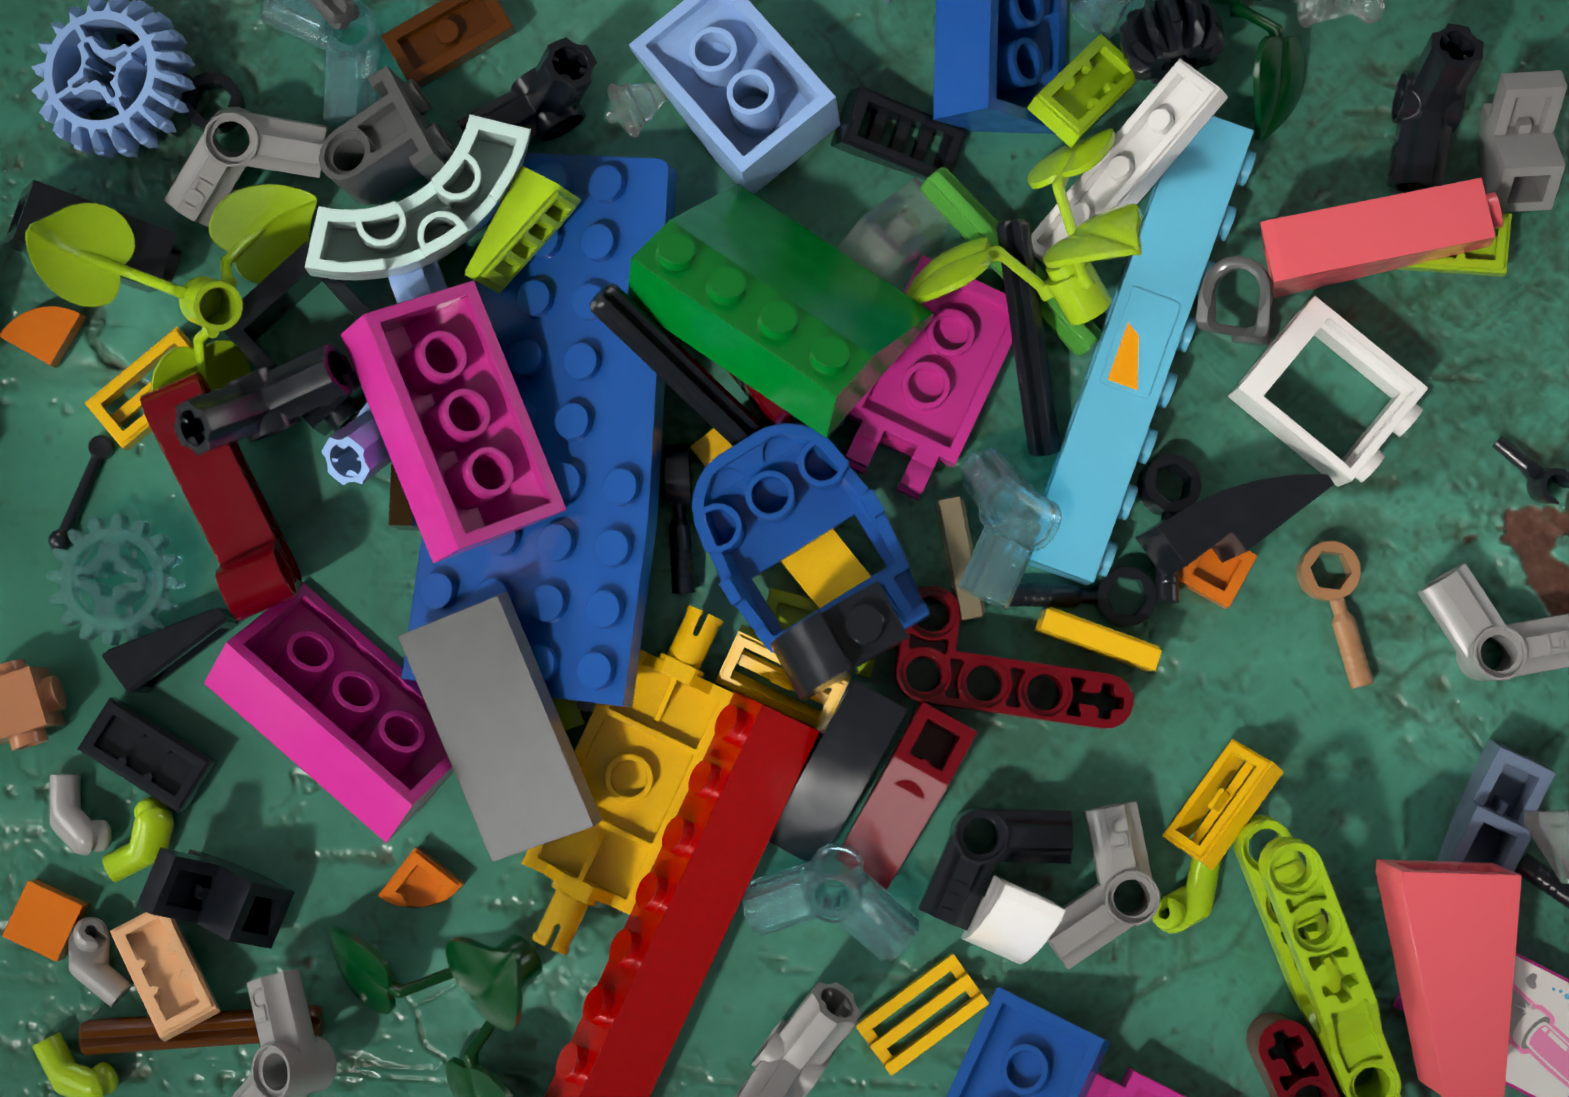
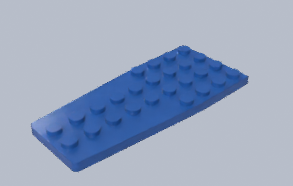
M526 153L523 163L524 167L559 184L581 199V201L568 219L500 294L477 281L475 285L567 510L490 543L434 564L425 542L421 538L408 631L508 592L552 698L632 708L657 529L665 381L591 312L589 305L600 289L612 283L617 284L628 294L631 258L670 219L675 217L677 173L673 167L660 158ZM494 215L490 218L489 223H488V227H489V225H490V223H491V221H492ZM404 655L401 679L416 681L406 655Z

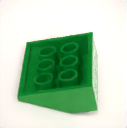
M739 184L670 219L631 258L627 295L655 322L825 438L832 433L931 322L934 315L932 311Z

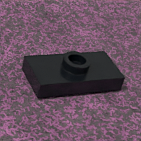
M116 697L109 698L77 748L178 813H184L217 762L214 758Z

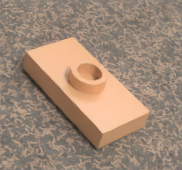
M145 912L110 931L160 1039L164 1042L221 1012L177 919L151 915Z

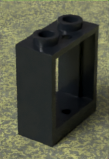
M307 242L302 244L242 299L243 310L240 319L234 326L224 330L227 336L258 369L271 365H277L278 367V364L256 340L319 283L323 282L356 319H359L365 313L371 312L343 280L310 276L305 269L309 250ZM355 371L353 372L355 375L353 378V393L319 410L302 415L304 420L320 434L326 436L332 429L334 432L338 431L356 419L361 411L360 404L366 397Z

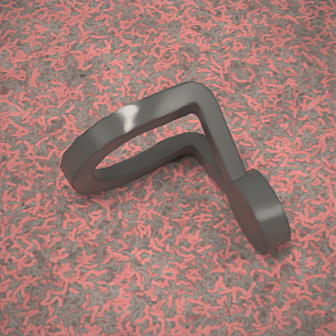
M1243 256L1226 257L1214 264L1204 276L1200 288L1196 310L1197 326L1206 332L1232 336L1231 342L1270 346L1272 332L1268 331L1274 291L1273 281L1268 271L1257 261ZM1243 269L1251 272L1260 285L1259 308L1255 325L1252 327L1243 328L1216 322L1215 292L1217 285L1224 275L1233 270Z

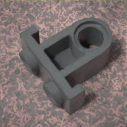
M387 65L367 78L371 87L383 98L334 130L325 139L319 155L321 170L327 177L355 201L364 205H373L388 199L421 175L431 182L432 177L442 169L455 151L451 140L436 122L430 123L426 113L432 110L433 107L421 87L414 79L404 83Z

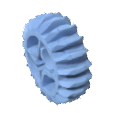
M89 0L87 12L79 7L68 6L70 22L67 25L61 22H50L57 36L52 44L50 42L38 43L41 50L47 54L46 61L31 66L36 75L44 79L42 83L32 89L37 99L45 102L39 113L46 121L54 124L52 131L59 138L69 143L71 142L74 144L75 149L86 154L96 153L105 159H116L118 153L126 157H138L140 144L149 149L159 148L157 132L160 129L166 133L176 132L174 124L170 120L175 111L178 113L189 112L187 105L180 100L181 93L196 89L192 80L182 75L195 66L191 57L182 52L188 44L183 35L173 29L174 25L167 16L160 12L155 13L153 7L141 0H133L132 2L129 0H109L108 3L104 0ZM124 33L137 35L140 39L130 47L123 44L115 49L110 47L108 43L116 39L118 34ZM111 106L117 108L119 115L105 120H92L88 115L97 108L104 111Z

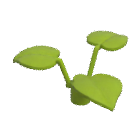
M1108 128L1088 138L1080 139L1072 148L1066 144L1040 160L1028 174L1027 182L1032 189H1039L1052 184L1068 235L1054 244L1043 256L1046 272L1049 275L1045 282L1001 246L991 247L989 239L984 237L957 245L934 258L918 273L909 286L906 295L919 304L930 301L967 285L982 274L991 262L999 261L1036 289L1043 301L1054 297L1070 325L1086 323L1107 310L1112 303V298L1091 261L1132 255L1140 256L1142 253L1140 241L1142 212L1136 203L1123 204L1092 216L1077 228L1065 189L1069 177L1087 172L1108 154L1116 138L1113 128Z
M280 184L246 186L228 194L216 206L209 221V234L212 240L220 248L227 251L220 259L221 278L218 280L209 276H198L189 280L183 287L126 266L125 264L130 260L135 249L133 231L126 219L116 210L97 203L83 202L69 205L31 223L25 233L27 252L35 271L42 281L59 297L79 306L97 307L112 302L119 292L121 276L178 297L183 315L192 323L202 326V329L194 336V348L175 347L161 357L152 374L151 391L195 371H199L213 391L225 388L227 383L251 373L246 355L232 341L216 340L205 345L209 338H216L219 331L231 328L241 317L243 302L240 293L235 288L237 280L232 276V264L234 263L237 272L244 279L259 284L302 244L309 242L311 221L317 205V198L304 190Z

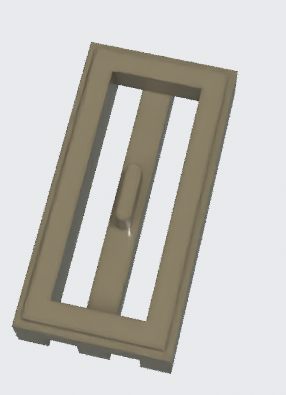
M960 496L939 500L937 505H935L952 595L960 606V622L979 619L985 613V607L964 501L960 499Z

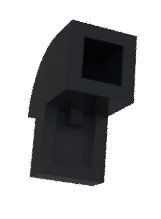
M876 581L823 612L819 611L798 623L772 641L770 646L800 700L806 701L859 671V666L910 637L880 583Z
M160 847L136 906L151 915L197 923L227 941L272 949L295 892L260 873L225 859L192 849L188 853Z

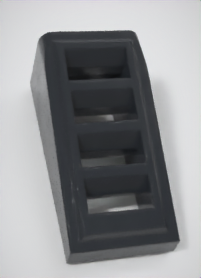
M860 86L851 90L846 97L839 117L840 126L835 129L831 146L865 160L926 180L941 167L947 168L953 174L968 130L933 120V116ZM868 111L873 113L864 138L859 136L858 132L864 114ZM887 119L896 121L888 146L885 147L879 144ZM912 126L919 129L911 154L907 156L902 154ZM935 134L942 137L932 166L923 161L931 138Z
M210 609L113 647L101 655L126 691L148 693L238 626L239 621L234 618L228 609Z

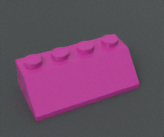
M474 280L365 313L340 334L433 564L490 543L567 510Z
M304 582L296 597L267 609L228 640L204 682L207 687L385 843L424 807L454 772L417 681L401 679L403 668Z

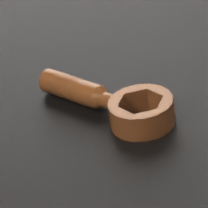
M1337 541L1317 543L1307 548L1299 557L1296 567L1297 581L1301 589L1311 598L1322 602H1330L1334 615L1331 624L1350 688L1354 689L1372 684L1374 680L1355 617L1348 612L1344 599L1358 585L1361 576L1360 562L1355 552L1346 544ZM1321 553L1338 555L1346 575L1336 589L1319 587L1310 567Z

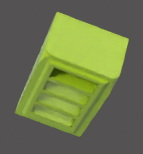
M522 166L519 168L470 260L464 275L500 294L568 219L581 199L559 184Z

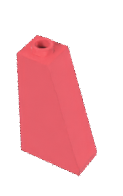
M1482 178L1275 218L1260 222L1268 271L1273 281L1274 297L1279 298L1490 247L1496 237L1494 229L1503 227V218L1496 192L1485 194Z
M1377 859L1376 875L1418 1080L1441 1095V1097H1504L1522 875L1494 863Z

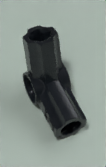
M1448 23L1445 29L1432 33L1414 70H1404L1398 80L1391 110L1392 123H1396L1397 127L1394 144L1392 145L1390 168L1387 175V186L1396 189L1397 192L1406 193L1443 185L1451 133H1454L1458 127L1464 110L1467 87L1483 60L1484 42L1477 39L1471 33L1469 27Z
M567 37L550 43L537 67L519 77L512 84L509 93L476 109L457 122L463 133L469 115H474L531 129L529 144L538 139L541 142L557 139L575 129L586 118L580 101L592 82L591 73L597 61L587 45H578Z
M333 343L323 345L278 367L277 365L264 367L227 383L225 388L215 389L210 393H203L175 406L176 421L173 427L181 445L192 449L197 456L248 438L250 443L288 429L301 422L300 416L319 410L353 393V378L355 375L347 357L341 354Z
M981 807L964 809L956 815L951 823L950 835L918 909L967 931L996 862L1071 864L1073 851L1072 811L989 809ZM985 818L994 827V840L990 847L984 851H970L963 842L964 828L973 819Z

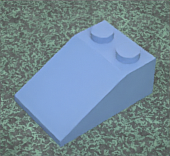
M684 0L629 44L631 51L711 156L736 184L741 185L753 194L757 193L840 126L836 96L749 0Z

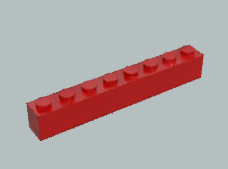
M734 692L729 705L724 707L717 717L714 728L715 734L703 760L695 766L688 782L689 790L676 817L668 823L664 830L662 847L650 873L644 876L637 888L636 903L624 928L617 933L611 943L609 960L599 982L586 996L582 1010L583 1016L570 1043L564 1046L558 1056L556 1073L545 1097H650L820 731Z

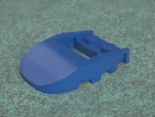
M783 423L778 426L775 424L765 427L718 455L706 466L699 476L693 492L692 511L694 514V524L705 552H709L721 580L719 585L731 605L736 606L754 629V633L771 653H774L770 646L771 642L781 634L813 614L829 609L876 581L880 583L906 630L929 617V609L926 603H923L910 572L906 556L885 514V509L873 489L870 490L849 466V461L828 438H825L812 428L794 423ZM856 516L887 567L791 627L783 630L753 578Z

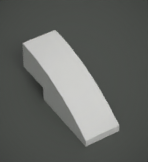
M994 876L986 896L982 895L968 930L963 931L961 939L1015 963L1022 964L1031 959L1047 942L1060 924L1066 910L1047 898Z

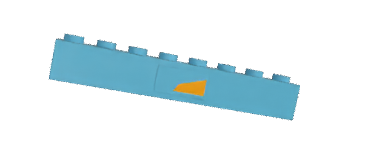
M1212 116L1153 185L1142 215L1140 228L1142 253L1140 256L1132 255L1127 257L1101 330L1100 340L1094 349L1019 562L1084 586L1094 583L1097 574L1103 577L1107 576L1118 547V543L1109 539L1116 519L1126 520L1135 501L1138 487L1129 484L1136 462L1146 464L1153 450L1158 431L1149 428L1156 406L1166 408L1175 388L1178 375L1169 372L1176 350L1185 353L1193 337L1197 324L1196 318L1189 316L1196 294L1199 295L1204 276L1216 264L1208 260L1216 239L1223 242L1226 240L1236 215L1237 208L1228 205L1235 184L1245 185L1255 162L1257 153L1248 150L1254 130Z

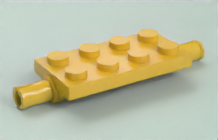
M691 605L687 606V612L667 655L661 652L659 657H656L640 649L632 708L597 703L574 751L602 821L594 827L528 849L521 863L553 880L551 886L556 889L532 939L546 946L557 924H559L561 928L551 950L560 954L568 955L569 947L589 905L596 906L597 902H601L630 915L636 903L637 888L644 876L650 873L660 852L664 830L668 823L676 817L689 790L688 782L695 766L703 760L714 737L717 717L722 709L729 705L734 694L703 679L705 673L700 671L719 627H722L724 621L708 614L699 634L694 636L704 612Z

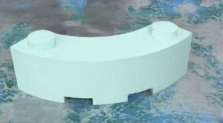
M469 115L463 136L450 159L432 177V181L416 193L398 202L393 201L385 205L366 209L346 210L318 206L305 269L310 276L334 280L380 279L413 271L450 254L473 237L498 210L519 168L523 166L530 143L531 129Z

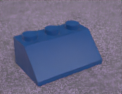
M936 0L933 120L961 127L972 132L1055 134L1027 107L1034 97L1066 67L1067 0Z

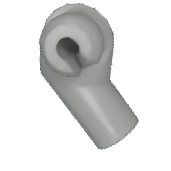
M81 774L49 775V821L52 830L73 853L87 856L91 851L103 852L111 844V827L105 820H90L81 810Z
M86 917L76 923L70 932L68 940L69 971L78 981L112 1008L124 997L131 988L132 983L110 966V935L107 925L103 920L97 917Z

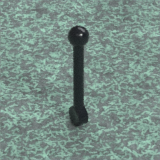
M95 436L89 442L88 449L92 456L59 529L53 531L48 538L49 546L55 552H65L72 546V536L70 533L103 460L111 458L115 452L114 442L106 436Z

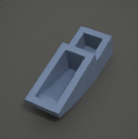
M1489 738L1455 811L1437 861L1494 863L1514 872L1534 834L1529 825L1556 772L1545 764Z

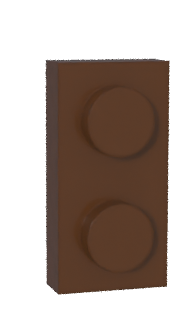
M441 0L381 35V38L406 80L414 79L422 88L516 32L498 0Z

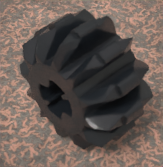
M1146 0L1143 8L1134 9L1126 15L1127 21L1119 28L1122 38L1120 45L1129 68L1133 71L1137 80H1150L1152 84H1158L1179 59H1182L1199 72L1201 67L1211 66L1215 63L1217 55L1225 48L1222 23L1216 8L1212 6L1210 0Z

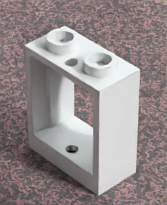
M1314 296L1297 311L1270 346H1268L1229 393L1228 397L1321 474H1328L1334 484L1339 487L1353 481L1354 478L1362 483L1375 471L1385 457V454L1379 448L1392 432L1400 437L1417 420L1423 409L1416 403L1427 391L1428 387L1318 297ZM1313 336H1316L1391 398L1342 459L1264 396Z

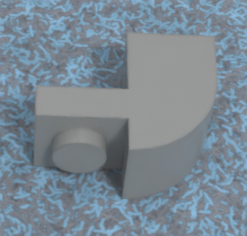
M1562 70L1501 73L1493 103L1482 105L1478 133L1481 178L1486 193L1496 192L1501 212L1552 210L1566 166L1554 135L1555 126L1568 87Z

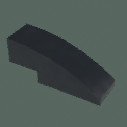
M1328 474L1288 475L1252 481L1222 490L1166 517L1135 538L1163 577L1188 566L1210 548H1212L1223 563L1250 550L1332 487L1334 482Z
M852 680L800 774L769 842L818 869L908 709L858 681Z

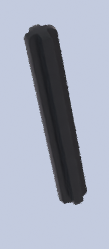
M1019 218L998 223L996 229L999 246L1036 274L1030 225L1027 219ZM1001 262L1028 453L1034 457L1053 455L1060 450V439L1040 296L1036 289Z
M612 283L604 286L596 293L589 305L591 312L732 446L765 428L617 284Z

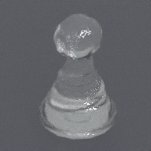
M1292 0L1297 2V20L1300 26L1304 28L1334 18L1339 19L1352 13L1360 23L1372 24L1380 21L1385 12V2L1383 0Z
M646 82L644 84L629 85L626 83L616 85L612 83L608 85L607 93L613 110L605 113L610 124L619 121L626 133L632 138L639 137L640 131L653 118V115L661 105L667 101V97L657 84Z

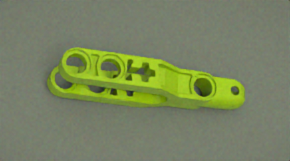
M1262 814L1252 816L1233 842L1234 852L1287 986L1313 1035L1321 1058L1335 1087L1340 1091L1342 1097H1401L1400 1075L1382 1032L1378 1002L1322 859L1315 849L1301 839L1292 837L1288 829L1273 817ZM1259 830H1275L1278 837L1265 845L1260 853L1259 860L1253 859L1249 854L1248 848L1252 836ZM1298 851L1302 852L1306 858V868ZM1270 901L1272 903L1275 913L1271 909ZM1321 909H1324L1328 914V924ZM1298 928L1301 929L1305 939L1301 938L1298 934ZM1374 1067L1370 1080L1363 1085L1355 1087L1354 1083L1358 1074L1366 1068Z

